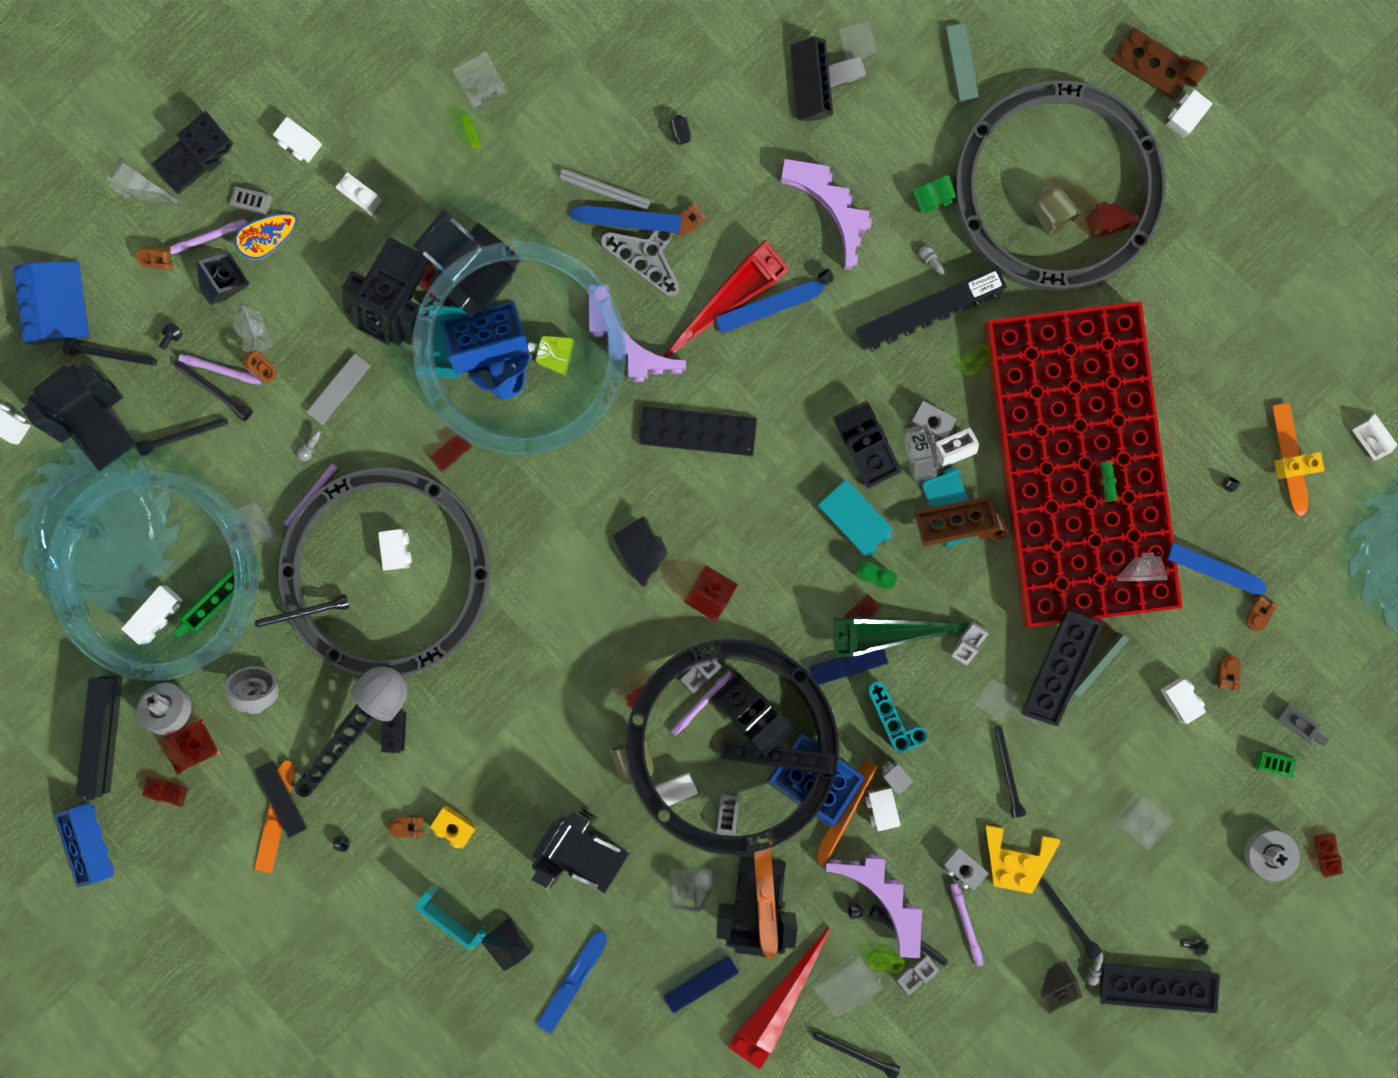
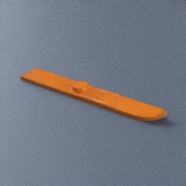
M1290 403L1273 405L1272 410L1282 459L1300 456ZM1304 475L1286 478L1291 505L1298 516H1303L1309 504Z
M285 760L278 770L291 794L295 773L294 766L291 761ZM271 802L254 869L270 874L273 870L283 828Z
M867 760L864 761L858 772L865 777L836 824L829 827L819 846L817 861L820 866H824L832 854L877 769V766Z
M771 848L754 852L760 945L764 955L772 959L777 953L778 936Z

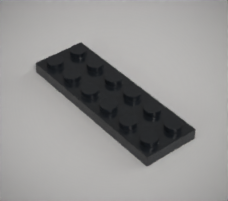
M643 406L639 445L753 457L757 418Z
M1066 608L1022 708V715L1058 727L1103 627V621Z
M1102 963L1099 1002L1110 1005L1217 1013L1220 974L1216 972Z

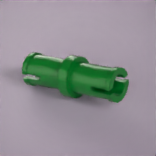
M1112 461L1100 463L1102 474L1100 482L1103 485L1105 502L1118 500L1115 488L1117 480L1114 479Z

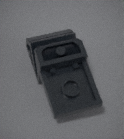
M207 111L203 112L176 135L180 141L152 163L178 195L207 171L212 172L222 163L221 156L228 154L234 144Z
M867 400L832 417L867 489L902 472L888 443V439L881 425L878 424L876 415Z
M739 672L711 697L712 701L736 724L740 731L764 756L793 731V728L786 719L772 708L773 705Z

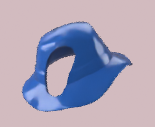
M526 354L521 357L472 369L469 371V378L479 388L491 391L499 399L515 397L525 386L526 367L532 359V355ZM485 371L490 377L493 387H490L485 379L477 375V373Z

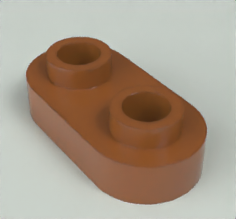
M249 351L244 355V367L259 381L268 383L274 380L276 369L263 355L254 351Z

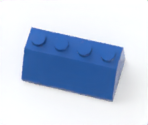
M91 802L54 814L76 886L91 885L113 877L114 866L109 861L107 855L108 847L103 842L101 836L102 828L97 823L96 810Z

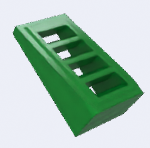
M1258 750L1254 768L1293 778L1297 759ZM1267 756H1269L1268 766L1265 767ZM1274 758H1276L1274 769H1271ZM1283 760L1281 771H1278L1280 761ZM1287 761L1290 762L1288 773L1285 772Z

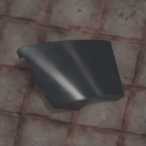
M642 516L614 534L613 538L629 569L640 585L645 587L648 584V579L653 572H656L660 562L664 560L668 552L662 538L653 534L647 518Z

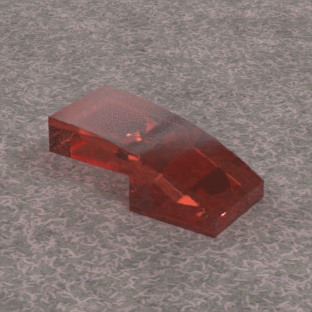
M459 432L429 458L442 473L467 453L472 446Z

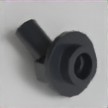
M173 324L165 325L162 330L164 338L158 347L166 350L171 340L176 342L180 340L182 332L179 327Z
M1199 937L1197 941L1180 940L1181 947L1194 948L1193 954L1201 957L1202 954L1206 955L1208 952L1209 944H1207V939Z

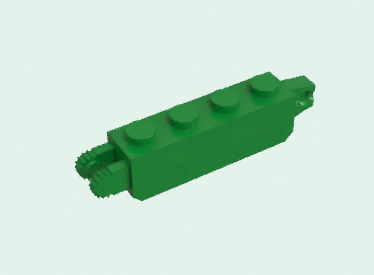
M249 554L245 555L239 562L236 561L180 615V619L177 621L179 625L174 629L173 633L180 638L187 631L195 633L251 579V575L259 568L260 564L256 562L248 570H245L243 566L252 557Z

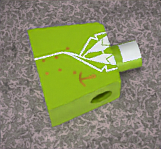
M542 336L540 344L529 342L528 349L530 354L537 355L535 361L537 365L559 375L566 376L574 340L572 338Z

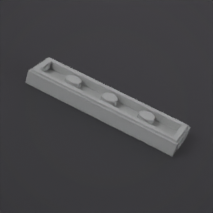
M355 353L307 413L323 425L371 365Z

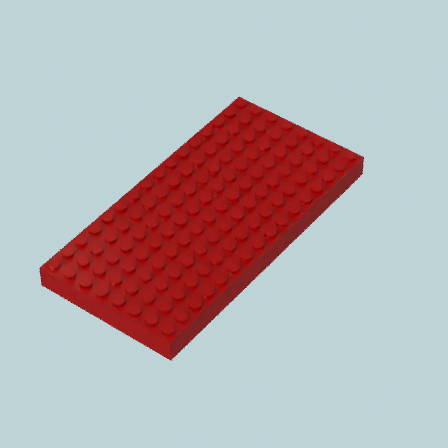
M1142 301L988 320L984 327L1024 627L1060 624L1066 608L1096 619L1183 608L1177 563L1167 560L1171 545L1174 543ZM1112 461L1114 479L1117 480L1115 488L1118 500L1105 502L1104 489L1100 482L1102 480L1100 463Z

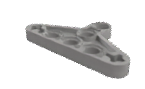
M654 231L648 240L615 233H607L602 237V246L608 253L667 297H675L678 294V282L663 254V250L672 239L671 232H668L669 237L666 240L659 239L658 233L660 231ZM606 239H614V244L619 246L616 253L613 252L616 250L614 246H606ZM650 245L656 246L657 253L649 255L646 251L647 247ZM622 249H628L631 252L629 258L623 259L620 256ZM637 261H644L646 267L643 270L636 269L635 263ZM652 272H659L661 274L659 281L654 282L650 279ZM664 277L668 278L665 280V283L670 286L674 284V292H667V287L662 284Z

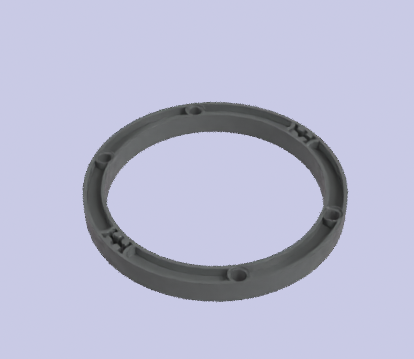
M1061 80L1040 82L1018 89L1003 97L986 111L975 124L963 145L956 165L954 189L957 197L955 199V207L958 220L970 245L992 269L998 266L1002 276L1015 283L1037 290L1061 292L1078 290L1095 285L1113 276L1135 259L1148 244L1160 221L1166 194L1165 168L1160 149L1149 127L1123 100L1106 90L1082 82ZM1055 103L1075 105L1093 111L1111 122L1125 136L1136 154L1143 181V199L1138 220L1124 244L1110 257L1097 264L1067 271L1048 270L1032 266L1017 259L1003 249L992 237L982 221L974 190V175L980 151L986 139L1002 122L1030 107ZM977 129H983L985 135L978 134ZM1142 143L1147 144L1149 150H1145L1142 147ZM970 222L975 223L977 230L970 229L968 224ZM1134 237L1140 239L1141 245H1137L1134 242Z
M371 468L344 475L330 482L316 492L301 507L288 528L282 544L278 568L279 589L285 612L307 608L301 585V562L307 540L319 519L333 505L345 497L374 487L392 486L411 489L439 504L459 527L465 539L471 562V581L468 597L459 618L452 628L439 641L426 650L400 659L368 658L352 653L335 643L317 625L311 614L290 619V623L299 637L314 653L329 664L352 674L362 676L372 668L389 667L405 676L438 664L449 657L466 641L477 626L487 603L491 581V562L486 539L478 521L465 503L451 490L429 477L412 471L395 468ZM437 485L439 493L433 496L430 490L433 486ZM337 486H345L340 489L341 493L334 492L338 490ZM289 566L293 569V574L290 577L286 574V569ZM479 569H483L486 573L485 578L482 580L477 577ZM334 650L339 652L340 657L338 660H334L332 657ZM438 651L442 653L435 656L432 660H428L426 662H424L423 660L429 657L430 653L432 654Z

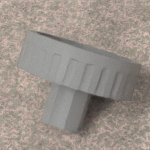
M250 666L239 669L231 674L225 683L229 705L241 712L259 714L263 709L273 704L279 695L277 677L271 670L265 667Z
M168 682L156 684L141 697L137 707L138 720L142 726L155 734H172L179 730L188 720L191 713V700L184 690Z
M1267 828L1255 832L1247 840L1244 848V858L1247 866L1254 874L1265 880H1285L1295 872L1299 864L1300 856L1297 844L1289 835L1276 829ZM1275 845V846L1268 847V848L1265 850V853H1263L1264 849H1265L1267 846Z

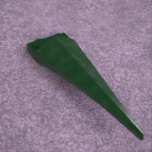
M858 616L833 618L834 657H854L913 641L964 632L970 623Z

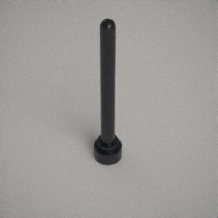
M68 339L63 344V353L73 356L74 354L82 353L151 366L157 365L155 358L81 346L76 341Z
M177 361L175 363V367L232 408L240 420L245 422L251 417L253 409L247 405H239L182 362Z
M221 418L151 442L150 440H141L136 442L139 454L145 456L150 454L154 448L228 424V420Z
M345 594L339 595L331 602L258 619L254 622L255 627H263L334 608L341 611L349 609L348 599Z
M1000 725L995 726V734L1012 801L1010 809L1011 818L1027 815L1026 810L1019 801L1003 729Z
M1041 877L1039 884L1085 945L1084 952L1089 959L1099 955L1102 951L1100 946L1094 943V941H1090L1047 880Z
M874 905L868 914V918L873 922H882L895 932L891 919L885 916L881 907ZM921 941V951L943 966L948 964V960Z
M818 1032L812 1034L814 1040L883 1071L887 1078H897L901 1067L895 1063L885 1064Z

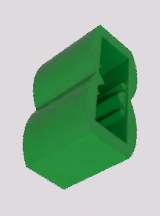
M949 175L912 191L920 214L926 213V215L935 212L938 206L943 205L945 208L954 204V200L957 197Z
M860 562L855 572V577L859 580L873 582L876 586L884 589H893L898 576L895 572L889 569H879L870 562Z

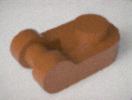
M696 203L689 206L687 210L679 215L682 216L680 233L676 234L685 236L706 221V215L699 211V206ZM692 214L696 218L693 222L688 218Z
M144 246L136 253L137 261L142 266L164 270L173 268L172 261L169 258L171 251L168 247Z
M1261 595L1257 596L1246 617L1247 627L1253 631L1265 629L1278 604L1273 601L1268 602ZM1261 607L1265 608L1264 613L1259 612Z
M1226 655L1220 660L1217 682L1219 689L1231 688L1232 690L1239 691L1241 686V662L1236 656ZM1227 674L1232 675L1231 680L1226 679Z
M397 817L390 822L389 832L394 837H424V830H422L421 824L423 823V817ZM409 824H414V830H409Z

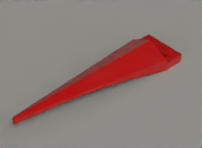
M763 240L751 253H748L663 355L664 358H668L701 332L716 323V317L733 311L776 283L789 270V267L766 240Z
M830 927L821 934L780 984L742 1024L727 1047L758 1069H761L770 1053H772L830 932Z

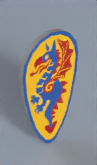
M275 214L242 226L235 235L237 251L243 257L250 260L266 258L289 238L296 227L297 217L293 214Z

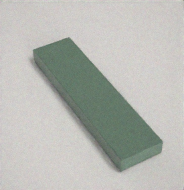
M962 23L946 26L959 102L976 100L979 98L966 25Z
M1117 632L1082 672L1072 695L1080 697L1129 641V638Z

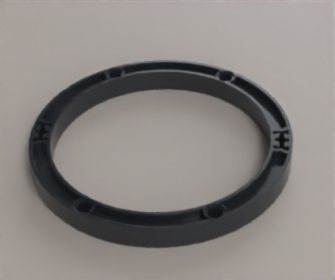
M739 639L714 640L679 652L667 660L648 679L633 705L628 720L625 740L626 764L633 789L639 801L651 818L668 834L693 848L705 852L723 855L750 854L774 847L790 839L811 822L820 811L830 793L837 772L839 760L838 730L834 714L824 692L807 670L795 660L770 646L758 642ZM704 648L706 651H711L708 656L706 654L697 656V654L702 653ZM716 660H742L763 666L775 672L798 692L811 713L817 733L818 752L835 755L832 775L825 776L823 773L815 772L811 786L802 802L788 817L767 830L740 836L720 835L702 830L691 825L671 810L663 801L651 780L644 749L645 730L650 711L660 693L669 683L697 665ZM795 673H799L802 675V682H797L795 680ZM633 717H642L643 723L641 725L634 724ZM660 811L668 813V821L663 822L659 819ZM758 837L759 839L768 837L769 841L762 843L761 847L757 844L751 846L752 850H749L750 842L757 841Z

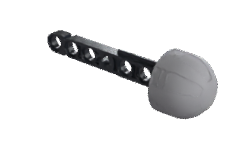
M375 667L365 672L351 689V694L357 704L333 732L335 735L307 768L306 774L303 773L298 779L295 786V792L298 796H309L350 745L354 746L375 719L391 721L399 712L407 697V685L399 672L389 667ZM362 714L366 720L359 722L355 719V716ZM350 728L355 734L348 736L344 733V730ZM338 744H341V747H338V748L335 750V753H334V752H333L334 746H335V745H338ZM328 756L332 759V762L324 763L321 758ZM312 770H318L321 773V775L319 777H313L310 774V772ZM307 784L310 787V789L307 791H303L300 789L299 785Z

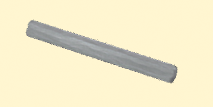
M562 169L560 173V179L644 210L649 208V199L567 169Z

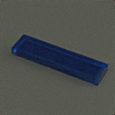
M880 649L854 657H841L809 668L812 677L820 685L888 664L885 650Z
M728 955L671 990L663 997L674 1014L739 974V970Z

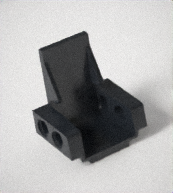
M444 209L413 245L438 269L429 279V282L471 318L478 311L481 312L486 306H490L511 281L512 275L517 270L516 265L521 260L508 245L479 222L468 232Z
M388 237L366 277L351 270L342 286L344 311L351 314L350 321L355 323V329L388 346L391 342L398 346L402 342L412 345L421 328V306L412 302L411 299L429 260L420 252Z
M86 362L79 367L72 364L68 368L66 366L60 368L33 388L34 393L27 399L29 404L22 408L24 414L36 428L57 441L63 443L71 437L98 471L104 469L137 444L112 408L114 404L124 397L110 379Z
M580 807L572 813L569 819L562 816L551 824L532 855L536 859L532 864V869L536 873L531 880L550 889L558 882L565 870L569 873L570 877L606 893L630 853L590 831L597 816Z
M740 856L734 905L719 903L716 938L726 940V946L734 948V953L767 957L764 955L760 945L754 858ZM772 861L778 936L777 953L784 954L785 948H796L798 926L795 913L780 911L783 900L786 862Z

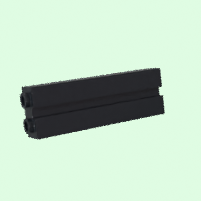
M99 676L89 678L76 788V796H83L84 800H95V797H103V794L111 791L122 677Z

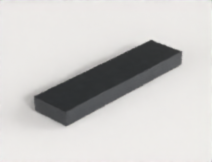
M274 760L254 769L288 838L308 829Z

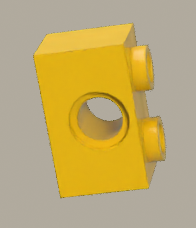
M1321 452L1274 461L1277 479L1324 471Z
M445 805L430 828L433 829V833L440 838L445 837L450 840L449 844L453 847L463 849L478 826ZM449 824L456 825V833L449 831Z

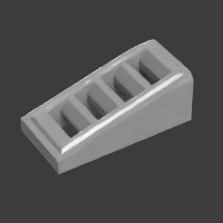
M234 187L229 205L267 216L272 197L265 193ZM240 192L242 193V195L240 198V202L238 203L236 202L238 193ZM246 194H247V195H248L247 202H246V204H243V203H244L245 196H246ZM254 196V197H255L254 203H253V206H251V205H250V204H251V200H252V197ZM259 198H261L262 200L260 206L257 207Z
M721 794L716 834L735 836L740 796ZM724 801L735 802V806L724 805ZM723 809L734 810V814L725 813ZM722 817L733 818V822L722 820ZM721 825L732 826V829L721 828Z

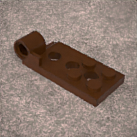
M1135 27L1131 28L1111 59L1112 62L1173 101L1176 100L1185 85L1196 87L1208 70L1203 62L1196 59L1191 60L1184 54L1180 57ZM1133 50H1140L1142 52V57H1135L1133 54ZM1149 60H1156L1158 68H1152L1149 65ZM1165 71H1173L1174 78H1168L1165 75Z
M990 496L914 511L923 546L979 536L980 540L990 538L997 541L1004 539L1009 534L1003 515L995 514ZM973 515L980 516V519L973 520L970 517ZM960 519L962 522L959 524L952 523V520ZM939 522L943 526L936 528L933 524Z

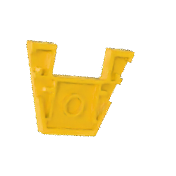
M985 825L993 886L1033 893L1059 846L1060 839L1042 835L1038 855L1000 848L1004 829Z

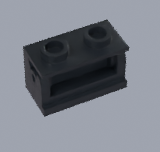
M398 712L391 721H383L381 752L401 753V751H405L407 712Z

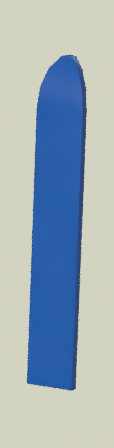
M578 206L569 212V216L573 220L582 223L680 233L682 217L679 215L595 206Z
M820 282L804 283L718 316L716 321L721 334L809 301L822 293L824 285Z
M1175 543L1171 545L1167 559L1169 561L1253 594H1263L1266 591L1265 583L1252 574Z
M605 932L596 933L588 941L541 1016L537 1026L552 1034L601 955L607 940Z

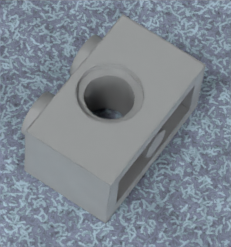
M922 401L910 423L913 424L915 430L922 433L926 431L930 434V438L940 441L948 437L957 419ZM929 418L936 420V427L933 428L928 425Z
M888 760L880 767L882 770L879 773L898 794H901L913 783L912 779L894 760L891 762Z
M955 845L942 860L945 866L944 870L950 876L955 874L960 879L958 882L965 889L970 887L974 891L989 874L958 845ZM962 865H968L967 872L960 873V867Z

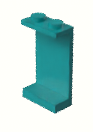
M433 302L432 305L426 306L429 316L424 365L420 366V374L429 377L461 379L462 372L454 373L440 321L467 313L456 304H452L451 307H445L442 303Z
M952 467L942 471V476L936 477L934 474L924 478L926 482L921 483L930 508L969 501L959 477L960 469L954 471ZM974 515L970 517L971 519L976 520ZM960 519L952 520V523L959 524L962 522ZM936 522L937 528L943 526L941 523ZM974 537L944 542L945 548L951 547Z
M847 479L817 505L862 552L863 556L867 554L871 556L878 550L876 546L881 541L885 543L892 537L890 534L893 531L892 527Z
M432 884L414 908L469 951L473 946L477 948L486 935L484 930L487 926L484 924L475 936L429 901L439 889Z

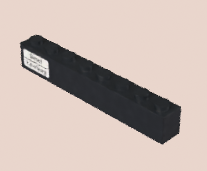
M997 266L861 325L855 331L864 351L870 350L872 352L881 348L880 344L887 342L891 344L899 340L898 337L903 334L907 337L916 332L915 329L919 327L925 329L932 326L935 320L940 319V322L951 317V313L956 311L958 314L968 310V306L972 304L979 306L985 303V299L988 297L997 298L1003 295L1007 285Z

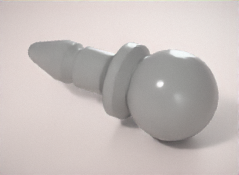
M927 245L922 246L918 252L920 259L924 260L927 265L930 264L935 268L936 272L944 274L943 267L936 260L937 255L933 249Z
M319 430L311 436L307 443L304 442L302 444L303 447L297 450L299 460L305 462L311 459L312 452L315 451L314 446L320 438L321 432Z
M1102 953L1095 957L1093 966H1089V971L1085 975V980L1089 985L1096 986L1101 981Z

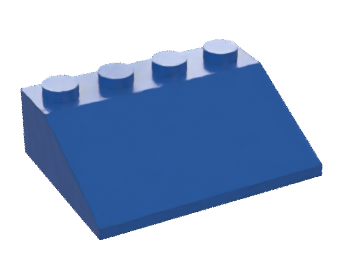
M78 261L29 263L13 266L23 342L38 345L65 341L66 339L90 337L80 264Z
M514 301L486 308L481 312L478 311L472 318L468 314L440 321L455 374L530 354Z
M801 733L790 749L818 752V744ZM839 759L833 786L815 818L828 827L834 826L865 777ZM776 767L766 783L799 805L811 786L815 772Z

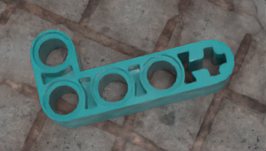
M879 681L870 682L867 686V692L891 746L896 751L902 753L925 743L928 738L926 730L917 725L904 729L885 685ZM875 685L881 687L879 690L880 696H885L886 698L879 699L875 692L872 693ZM886 702L889 704V710L883 713L880 711V705ZM891 720L897 722V727L894 730L888 729V723ZM916 730L922 731V737L919 740L913 738ZM904 738V746L896 747V740Z

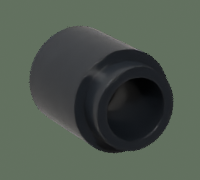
M682 115L671 117L669 127L676 145L690 142L692 135L687 117H682Z

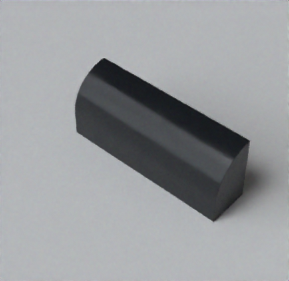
M813 36L790 45L798 120L814 121L832 116L833 105L826 40Z

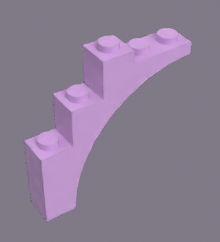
M785 159L781 183L795 186L809 193L830 212L843 240L845 254L844 269L852 270L853 265H857L858 254L855 253L856 246L859 247L861 242V235H858V233L865 234L866 230L871 227L872 218L869 217L870 211L847 208V206H851L852 195H849L850 189L830 186L833 173H829L830 166Z
M589 285L590 334H594V337H605V334H609V356L615 360H623L625 356H628L629 379H633V382H644V379H648V371H652V374L655 375L663 374V371H671V374H682V371H686V361L655 355L633 341L622 329L614 315L609 286Z
M869 854L868 858L863 859V865H861L860 861H849V864H841V860L830 859V863H825L824 871L839 873L853 878L878 897L894 925L898 956L920 958L922 910L917 909V905L905 904V908H902L903 884H898V880L887 879V883H884L885 859H880V855Z

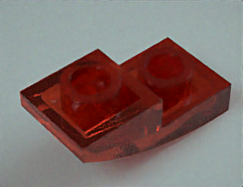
M867 594L843 618H851L852 616L872 617L881 606Z
M147 777L142 796L158 802L164 801L182 807L188 787Z
M1328 833L1314 836L1315 849L1322 876L1325 878L1343 874L1342 859L1337 851L1336 835Z

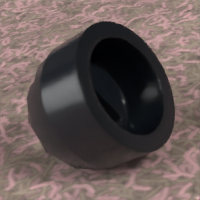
M827 268L818 274L817 279L823 285H829V282H833L834 275Z
M1227 476L1223 482V488L1226 491L1234 492L1239 488L1241 482L1231 476Z
M338 836L333 840V848L336 851L346 852L349 849L350 840L348 837Z
M851 903L848 905L850 919H858L862 916L863 908L859 904Z

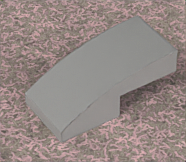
M857 57L830 65L831 87L846 81L850 83L865 77L866 72L862 58Z
M972 621L957 642L951 656L968 665L978 653V647L988 636L989 631Z
M717 661L697 665L691 668L679 681L693 694L722 666Z
M926 955L899 975L895 981L906 995L909 996L921 984H926L939 972V969L929 956Z

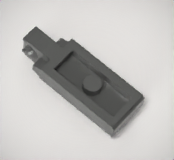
M1289 703L1284 705L1275 718L1312 744L1316 741L1320 745L1325 746L1329 741L1328 738L1321 734L1323 729L1320 728V725Z

